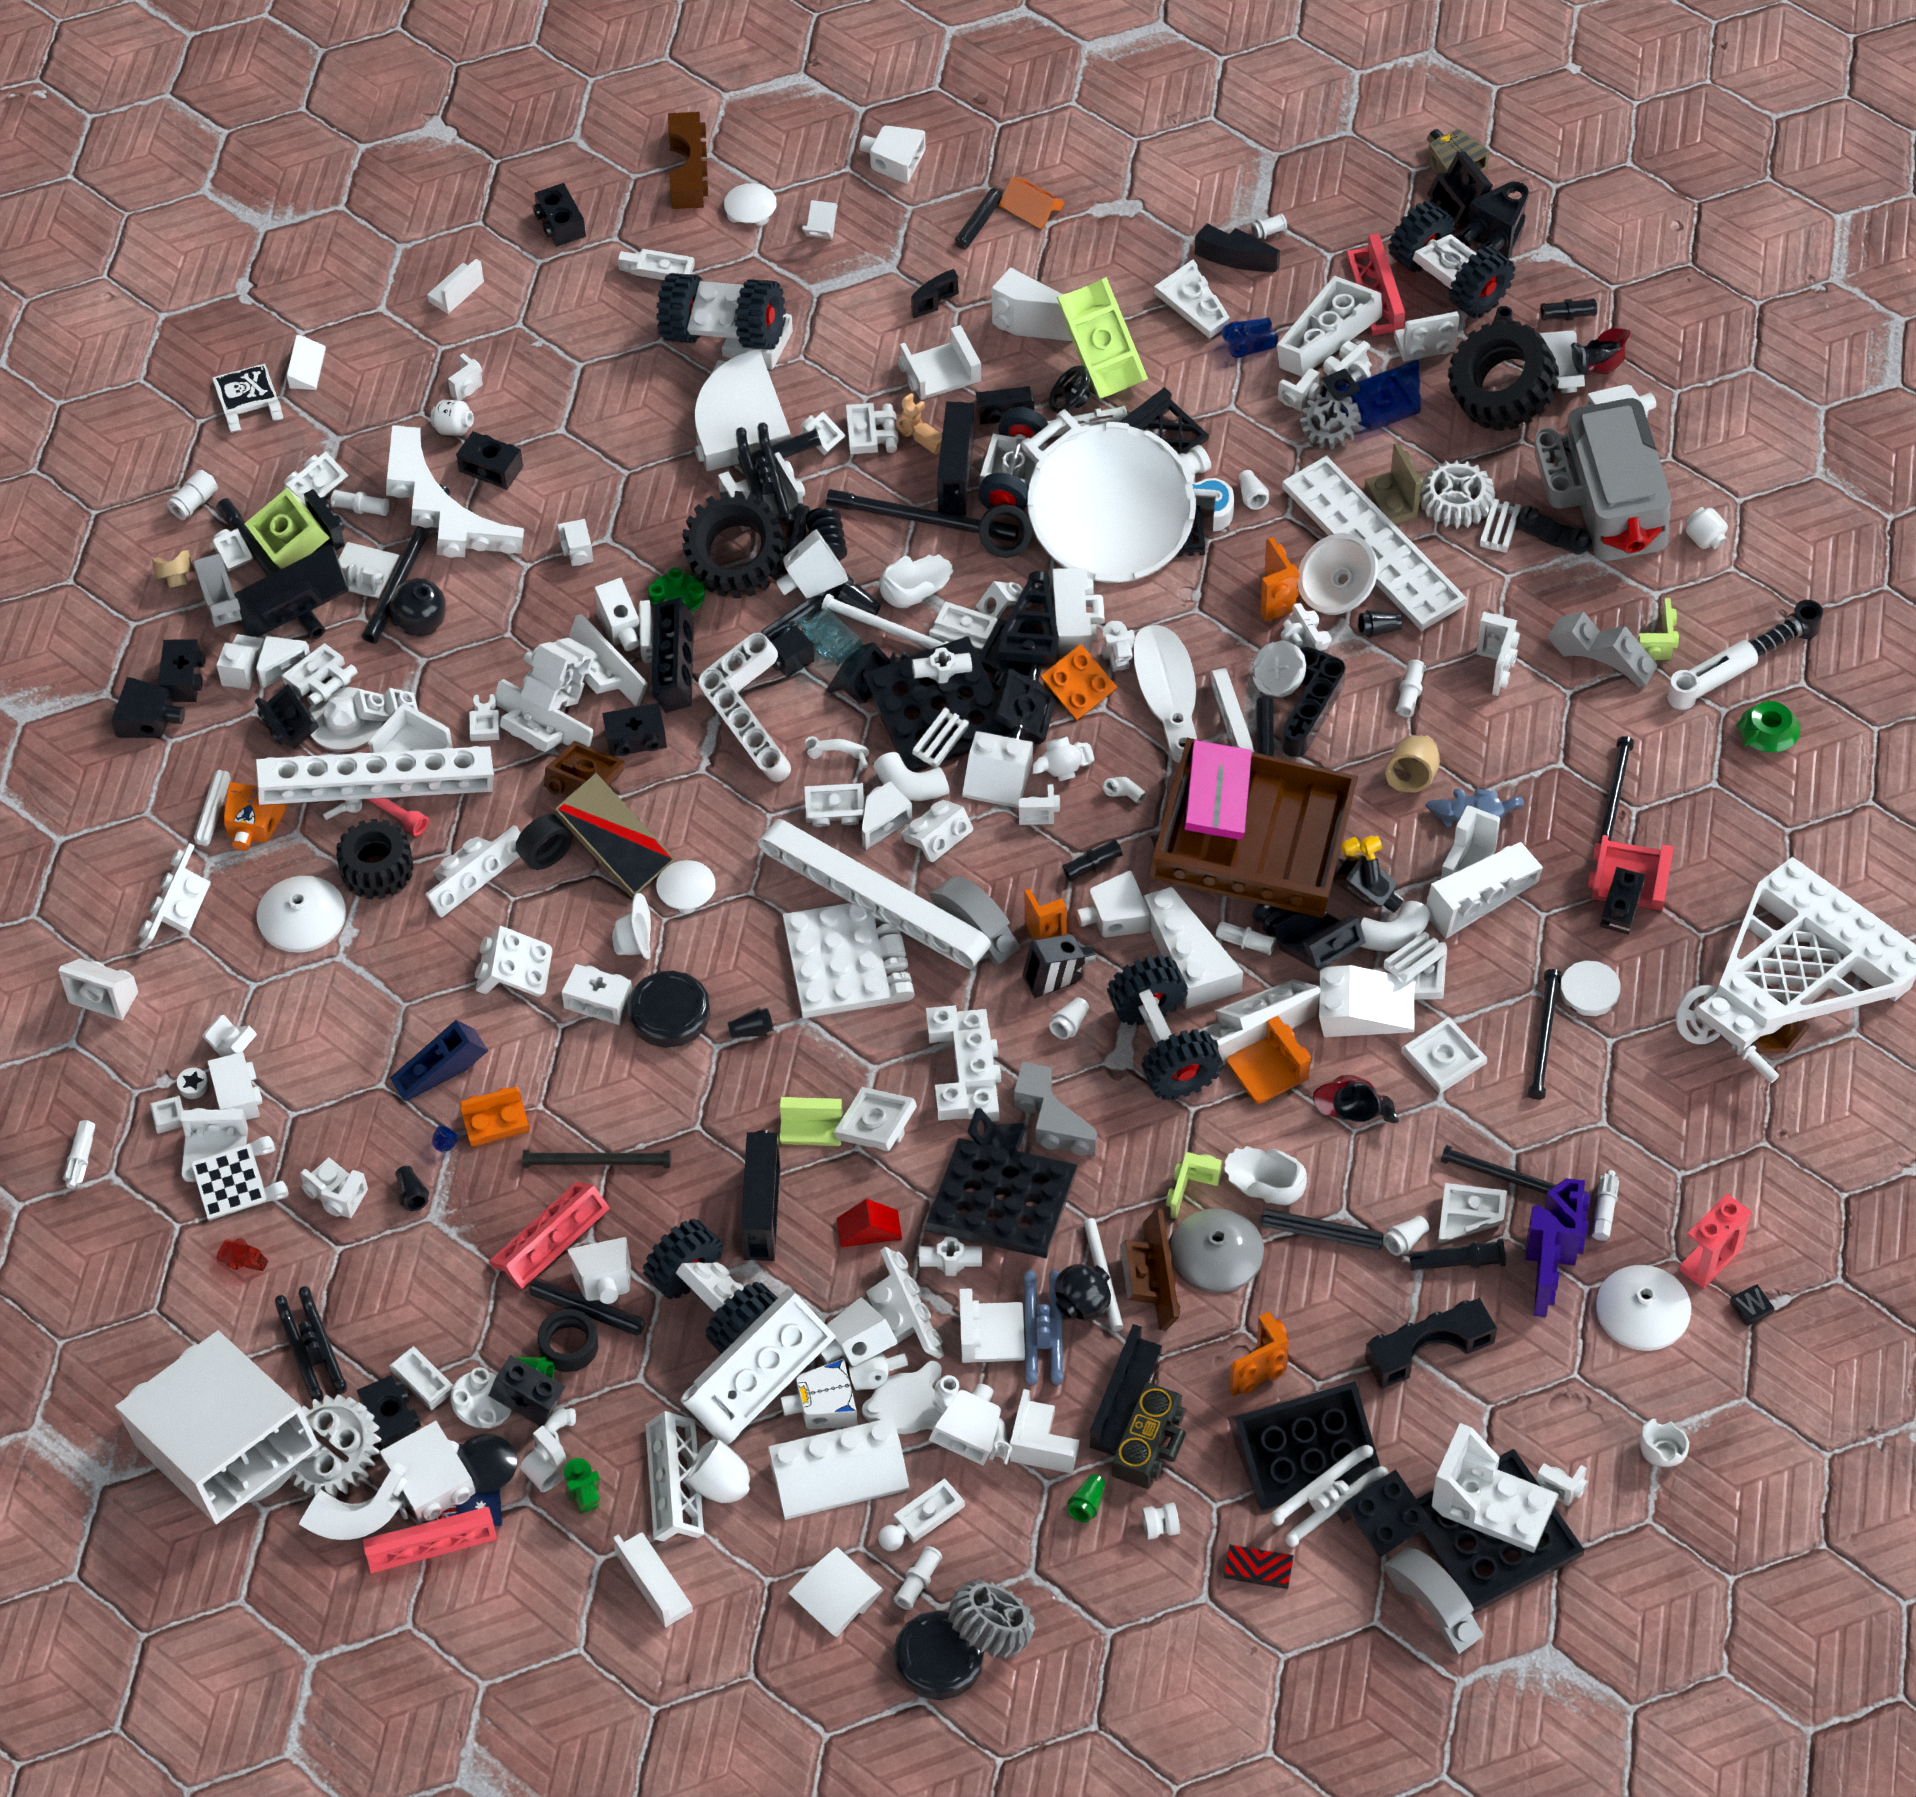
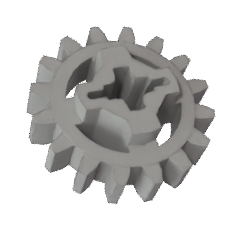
M1327 391L1326 397L1322 398L1318 393L1316 394L1317 401H1307L1309 409H1302L1304 418H1301L1300 422L1303 427L1304 436L1309 437L1312 445L1319 441L1320 449L1329 444L1331 450H1334L1336 443L1344 447V440L1346 438L1354 440L1353 432H1359L1358 422H1361V416L1358 413L1357 403L1352 404L1351 397L1337 401ZM1341 410H1345L1349 417H1346V414L1342 413ZM1313 423H1315L1316 427L1320 428V431L1314 428Z

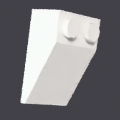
M1010 267L992 287V324L1000 330H1005L1016 336L1072 341L1066 327L1067 322L1056 298L1063 294Z
M1351 965L1322 968L1320 970L1319 1019L1324 1037L1414 1032V978L1405 983L1391 973Z

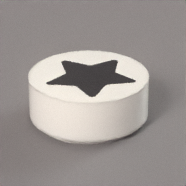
M199 1068L185 1069L177 1078L179 1092L185 1098H199L208 1090L207 1076Z

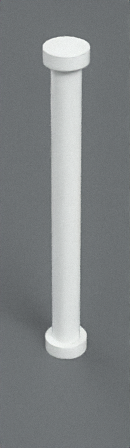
M830 594L825 596L822 603V610L827 612L829 610L835 611L928 649L949 643V641L941 642L835 600L834 596Z

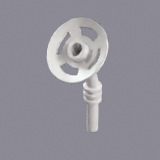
M1711 985L1697 986L1688 991L1679 1002L1676 1010V1026L1681 1036L1687 1041L1694 1044H1707L1722 1035L1716 1031L1708 1036V1031L1713 1030V1028L1695 1015L1698 1006L1694 1011L1688 1009L1691 1003L1704 995L1705 1001L1716 993L1717 987ZM1686 1020H1689L1691 1027L1698 1032L1696 1036L1689 1031ZM1696 1021L1702 1024L1701 1028L1697 1026ZM1724 1037L1732 1044V1049L1734 1051L1737 1050V1055H1742L1741 1059L1743 1061L1747 1059L1770 1083H1773L1779 1077V1074L1756 1052L1754 1045L1751 1046L1750 1044L1742 1050Z

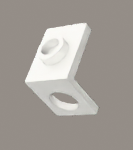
M811 200L807 226L803 225L802 227L807 237L832 240L838 205L836 203Z
M993 581L977 603L976 608L980 613L999 618L1007 605H1016L1023 589L1019 584L1013 582ZM993 597L996 600L997 606L996 610L990 614L987 610V602ZM1027 603L1026 607H1030L1033 603Z

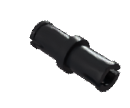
M1595 298L1578 301L1565 299L1564 302L1542 303L1540 305L1541 319L1546 321L1565 318V320L1569 321L1573 320L1574 317L1596 316L1597 302Z
M1113 839L1111 842L1094 850H1086L1084 855L1067 864H1063L1062 868L1067 879L1071 882L1092 870L1094 872L1100 870L1102 865L1123 856L1118 842Z

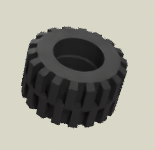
M371 819L369 823L361 821L358 822L359 826L357 827L352 825L348 828V834L343 833L341 835V842L337 843L336 847L340 875L343 883L346 884V888L349 891L354 890L355 895L359 897L363 894L366 895V899H373L374 896H379V899L386 898V894L390 893L391 896L396 894L398 888L403 889L407 885L406 880L411 879L412 870H414L407 834L404 830L400 831V826L397 824L390 826V822L384 819L382 822H378L377 819ZM374 855L387 856L382 861L376 863L363 862L368 857Z

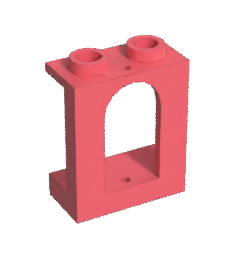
M1726 1193L1688 1232L1687 1236L1698 1243L1699 1246L1680 1264L1679 1271L1704 1289L1742 1250L1752 1211Z

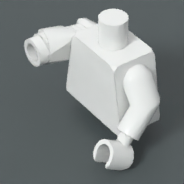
M947 1375L941 1378L935 1385L933 1405L942 1416L936 1423L929 1441L983 1466L988 1456L991 1460L994 1457H1000L1004 1460V1464H1007L1012 1446L1008 1443L1005 1422L999 1418L1001 1408L990 1402L994 1393L993 1389L985 1384H977L972 1394L965 1390L958 1392L959 1382L954 1376Z

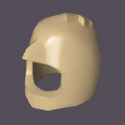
M1411 735L1396 745L1386 767L1385 775L1388 785L1397 791L1418 792L1426 789L1432 783L1439 768L1440 753L1437 744L1428 735ZM1394 768L1409 774V781L1400 780L1395 775Z

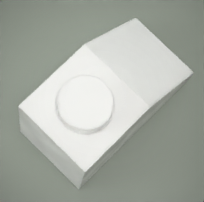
M891 781L882 787H876L867 796L862 824V845L865 850L912 821V803Z

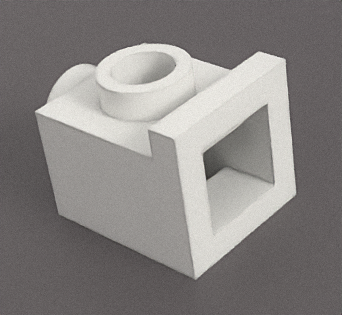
M585 519L557 524L563 555H569L571 566H580L594 562Z

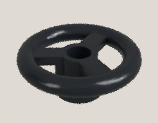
M1082 365L1073 366L1065 371L1056 381L1049 396V406L1054 413L1058 414L1063 409L1069 411L1073 407L1080 408L1086 403L1090 395L1087 389L1090 374L1086 367ZM1072 376H1074L1073 379H1072L1070 382H1068V383L1064 386V384H1065ZM1064 396L1065 404L1057 405V398Z

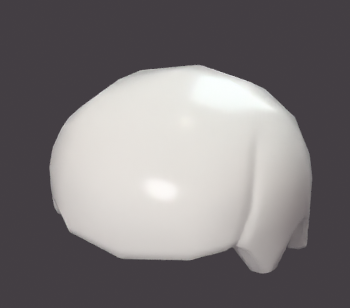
M1655 1418L1643 1425L1640 1449L1647 1461L1656 1466L1671 1467L1685 1460L1690 1443L1685 1432L1675 1427L1673 1422L1663 1425L1658 1424Z

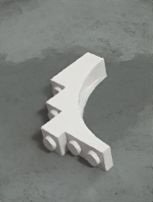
M392 425L386 496L413 498L411 525L424 528H439L437 555L450 558H465V549L522 554L524 528L502 525L482 518L463 508L444 492L429 471L421 449L420 428Z

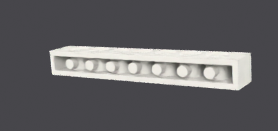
M490 746L256 759L259 805L493 792L494 772Z

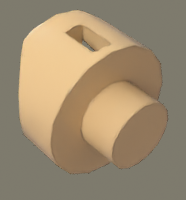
M189 550L181 551L170 562L161 558H152L157 580L166 578L169 589L187 585L185 574L194 572Z

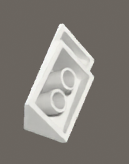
M1296 979L1289 980L1215 1010L1218 1022L1198 1031L1200 1033L1204 1030L1207 1034L1211 1035L1224 1064L1222 1065H1225L1230 1055L1266 1037L1268 1020L1278 1016L1284 1025L1288 1024L1293 1029L1315 1017L1321 993L1319 986Z

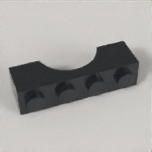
M1480 1298L1473 1301L1465 1300L1458 1303L1453 1309L1443 1313L1434 1312L1418 1323H1407L1386 1336L1380 1334L1373 1337L1366 1343L1365 1360L1381 1389L1410 1378L1412 1358L1421 1348L1430 1344L1443 1343L1452 1345L1467 1355L1494 1344L1497 1327Z

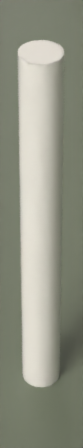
M1093 1218L1087 1219L1083 1224L1094 1266L1098 1265L1103 1268L1110 1277L1096 1221ZM1110 1278L1107 1283L1111 1292V1302L1106 1312L1111 1330L1117 1332L1123 1329V1323Z

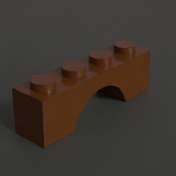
M700 112L668 113L670 151L680 153L688 159L681 167L670 171L672 209L704 208L703 197L708 196V181H703V177H708L707 161H702V158L707 157L706 141H701V138H706V123L700 122Z

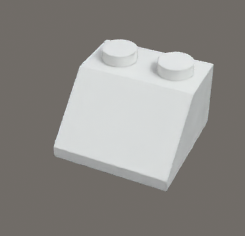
M976 731L968 757L962 797L1019 808V798L1023 797L1033 763V742Z
M77 959L61 965L58 970L70 1004L119 1020L124 1019L138 994L134 976L125 970L117 971L105 967L97 961L89 962Z

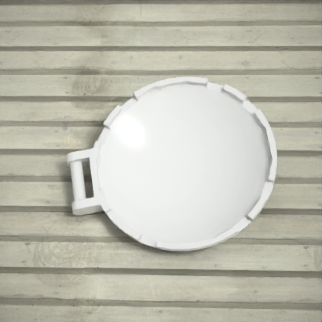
M1063 409L1057 414V418L1031 439L1026 438L1021 442L1023 450L1036 463L1028 490V513L1031 526L1044 550L1062 567L1087 568V579H1093V581L1105 583L1129 582L1149 576L1160 570L1182 549L1194 522L1196 497L1194 495L1191 475L1182 458L1159 436L1148 430L1143 431L1131 427L1127 423L1106 422V424L1085 425L1081 427ZM1065 427L1067 432L1044 451L1038 448Z

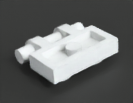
M873 403L846 405L850 454L878 452L877 444L880 443L886 445V451L889 453L897 451V443L899 442L898 432L895 430L897 416L891 404H884L882 411H874ZM881 424L884 426V430H876V425Z
M324 643L282 675L284 684L287 685L289 683L295 687L298 694L302 697L310 690L314 693L308 696L307 700L312 706H315L319 702H325L331 698V693L340 686L345 687L351 682V678L358 672L352 664L343 670L341 668L345 665L343 656ZM329 676L333 677L327 683H322V681H324Z

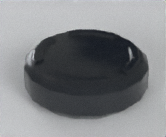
M674 970L656 972L643 978L632 989L627 1002L629 1022L636 1035L648 1044L663 1048L682 1046L695 1040L706 1029L710 1018L709 996L702 983L690 974Z
M936 1610L921 1613L908 1621L896 1638L894 1662L897 1675L907 1689L923 1698L944 1700L957 1697L970 1689L982 1672L984 1651L980 1653L977 1647L969 1646L970 1643L966 1639L959 1638L960 1632L952 1629L953 1623L948 1619L950 1613L947 1611Z

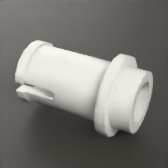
M1278 214L1265 220L1257 219L1251 225L1253 236L1261 240L1266 239L1268 235L1287 229V222L1283 214Z

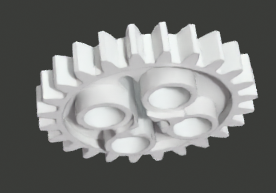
M337 1394L335 1399L325 1395L323 1404L314 1399L313 1409L311 1410L305 1406L302 1407V1411L312 1431L316 1430L332 1445L347 1455L349 1461L344 1462L328 1447L317 1440L320 1447L295 1465L289 1477L294 1482V1486L310 1496L314 1493L317 1494L321 1489L336 1498L338 1489L347 1494L348 1484L352 1483L358 1487L359 1481L357 1477L359 1475L366 1478L369 1476L365 1468L366 1466L376 1465L370 1457L371 1455L380 1454V1451L373 1444L381 1441V1438L374 1433L379 1429V1426L372 1421L374 1415L366 1411L367 1408L360 1402L357 1403L351 1397L345 1399ZM333 1421L331 1427L327 1429L328 1424ZM354 1438L353 1443L348 1447L350 1440ZM334 1463L332 1470L328 1472L329 1467Z

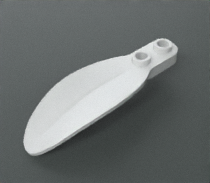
M1160 625L1147 626L1142 628L1135 637V671L1140 689L1149 708L1163 724L1170 756L1174 761L1180 763L1184 747H1181L1180 744L1186 743L1187 737L1197 739L1192 721L1196 700L1193 666L1185 646L1173 631ZM1174 719H1181L1182 722L1176 723V722H1174L1173 720H1174Z

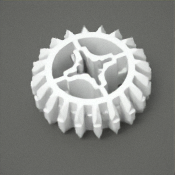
M1457 459L1454 464H1449L1445 460L1443 466L1435 464L1433 470H1427L1423 478V487L1420 490L1422 510H1426L1427 517H1434L1435 524L1442 521L1445 528L1449 524H1454L1456 529H1458L1460 524H1464L1469 528L1471 522L1479 524L1481 518H1486L1493 506L1495 491L1492 479L1488 478L1487 471L1480 472L1478 465L1470 467L1468 461L1465 464H1459ZM1441 489L1442 493L1438 495L1436 492ZM1476 494L1478 497L1473 500L1471 496Z

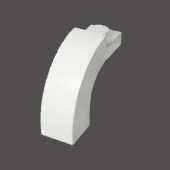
M396 1462L377 1494L370 1500L359 1504L344 1503L320 1489L300 1520L299 1525L317 1535L336 1540L357 1539L377 1531L393 1517L403 1503L392 1496V1494L396 1497L400 1495L408 1481L403 1478L408 1468Z

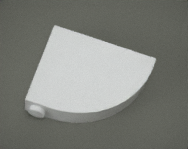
M760 348L745 352L725 362L710 375L700 390L695 407V426L698 444L695 446V452L698 461L704 462L706 471L739 463L737 457L739 451L736 441V430L739 427H743L747 431L750 453L761 449L757 433V426L761 422H765L768 425L771 445L791 438L789 427Z

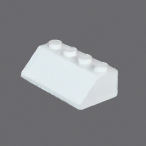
M893 1417L768 1446L770 1465L785 1520L910 1490L901 1443Z

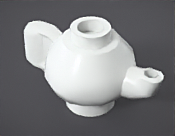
M1068 736L1045 742L1047 751L1033 764V774L1047 771L1053 777L1058 776L1059 781L1076 777L1074 771H1077L1079 766H1089L1094 762L1095 758L1092 747L1087 742H1076L1072 745L1069 743Z

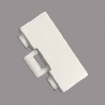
M1087 568L1053 569L1054 613L1059 635L1057 654L1070 653L1080 644L1090 652L1091 641H1097L1096 624H1102L1105 621L1103 597L1101 595H1094L1093 579H1087ZM1092 606L1093 613H1086V607Z

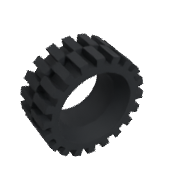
M726 491L720 493L721 499L717 501L714 500L713 496L706 498L708 506L703 508L698 504L694 508L697 517L694 518L689 515L686 520L689 530L683 529L682 534L685 543H682L686 559L695 577L710 592H713L716 588L719 596L727 597L728 591H731L733 598H741V591H747L749 596L755 595L754 587L760 585L763 590L769 586L767 578L770 576L775 580L779 575L776 566L783 567L784 565L782 553H786V544L783 540L785 537L779 522L768 504L763 500L759 503L755 495L749 494L748 498L745 499L742 491H735L734 497L730 498ZM734 526H745L755 530L761 536V546L758 554L750 563L740 568L729 569L721 567L711 560V545L716 536L723 530Z

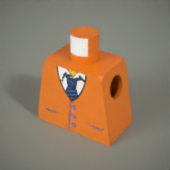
M230 782L224 824L227 836L234 838L232 846L239 851H248L251 841L268 842L286 812L287 804L259 805L257 786Z

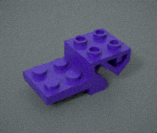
M1564 1179L1547 1192L1544 1209L1539 1205L1532 1207L1525 1260L1538 1261L1534 1316L1546 1317L1548 1305L1554 1306L1559 1280L1558 1264L1575 1265L1577 1254H1583L1588 1229L1586 1215L1590 1200V1193L1584 1192L1585 1180Z

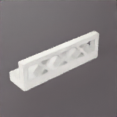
M664 1411L645 1424L653 1537L663 1542L677 1533L699 1538L704 1535L701 1494L686 1481V1477L693 1467L698 1454L695 1420ZM676 1426L685 1428V1441L676 1432ZM679 1451L687 1460V1470L678 1460ZM681 1480L690 1491L689 1499L680 1488ZM683 1509L691 1517L692 1525L683 1523Z

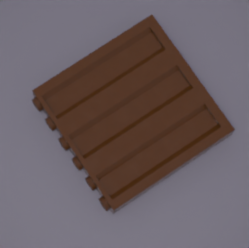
M1187 737L1153 854L1149 878L1324 918L1358 776L1252 752L1243 840L1184 830L1192 748L1194 740H1197Z

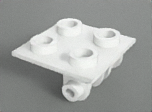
M347 542L338 560L349 587V592L379 599L400 556Z

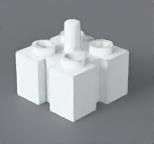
M571 638L560 639L553 643L539 644L533 653L527 652L523 658L524 662L533 666L534 669L529 671L524 677V687L520 696L546 711L559 709L561 704L565 707L578 704L585 685L582 681L585 674H588L591 669L596 652Z

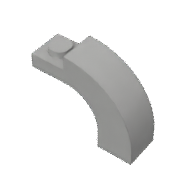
M221 553L192 560L214 627L241 620L239 602L232 591Z
M950 877L928 893L938 908L976 928L988 937L991 946L986 953L994 965L1001 964L1021 949L1007 926L1010 924V921L992 898L973 882L963 877Z
M1406 1547L1383 1564L1397 1592L1410 1595L1429 1612L1453 1653L1460 1654L1484 1636L1471 1614L1474 1608L1452 1577L1427 1554L1420 1550Z

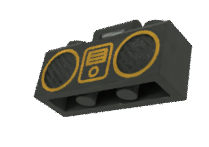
M1148 1382L1145 1383L1112 1461V1477L1148 1489L1152 1478L1157 1480L1161 1473L1163 1461L1159 1460V1458L1175 1462L1186 1436L1184 1430L1174 1427V1425L1180 1426L1185 1414V1408L1181 1407L1182 1395ZM1165 1437H1171L1167 1448L1161 1447Z

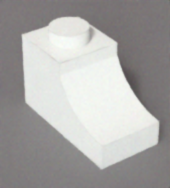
M237 634L232 644H224L217 662L222 686L245 690L250 689L265 642L264 638Z

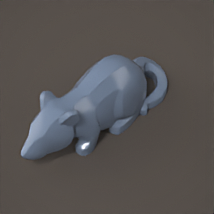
M1454 789L1453 795L1456 799L1451 801L1445 799L1431 800L1425 804L1435 817L1442 820L1446 827H1450L1453 821L1459 822L1467 805L1496 815L1501 820L1509 811L1521 809L1524 806V800L1521 797H1514L1502 802L1498 799V793L1494 791L1476 789L1474 795L1467 796L1464 790Z

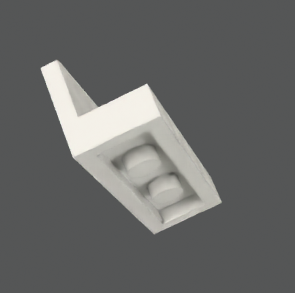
M643 1532L623 1542L619 1534L613 1537L616 1556L665 1628L693 1612L691 1603Z

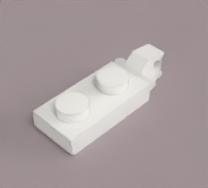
M642 249L641 252L636 253L621 251L618 258L619 270L636 276L665 280V276L669 275V273L692 274L695 265L693 257Z

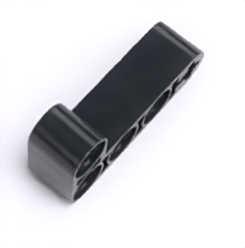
M1311 647L1300 648L1306 662L1305 677L1301 684L1307 687L1283 729L1282 748L1285 754L1291 757H1300L1308 751L1342 692L1345 682V663L1337 657Z

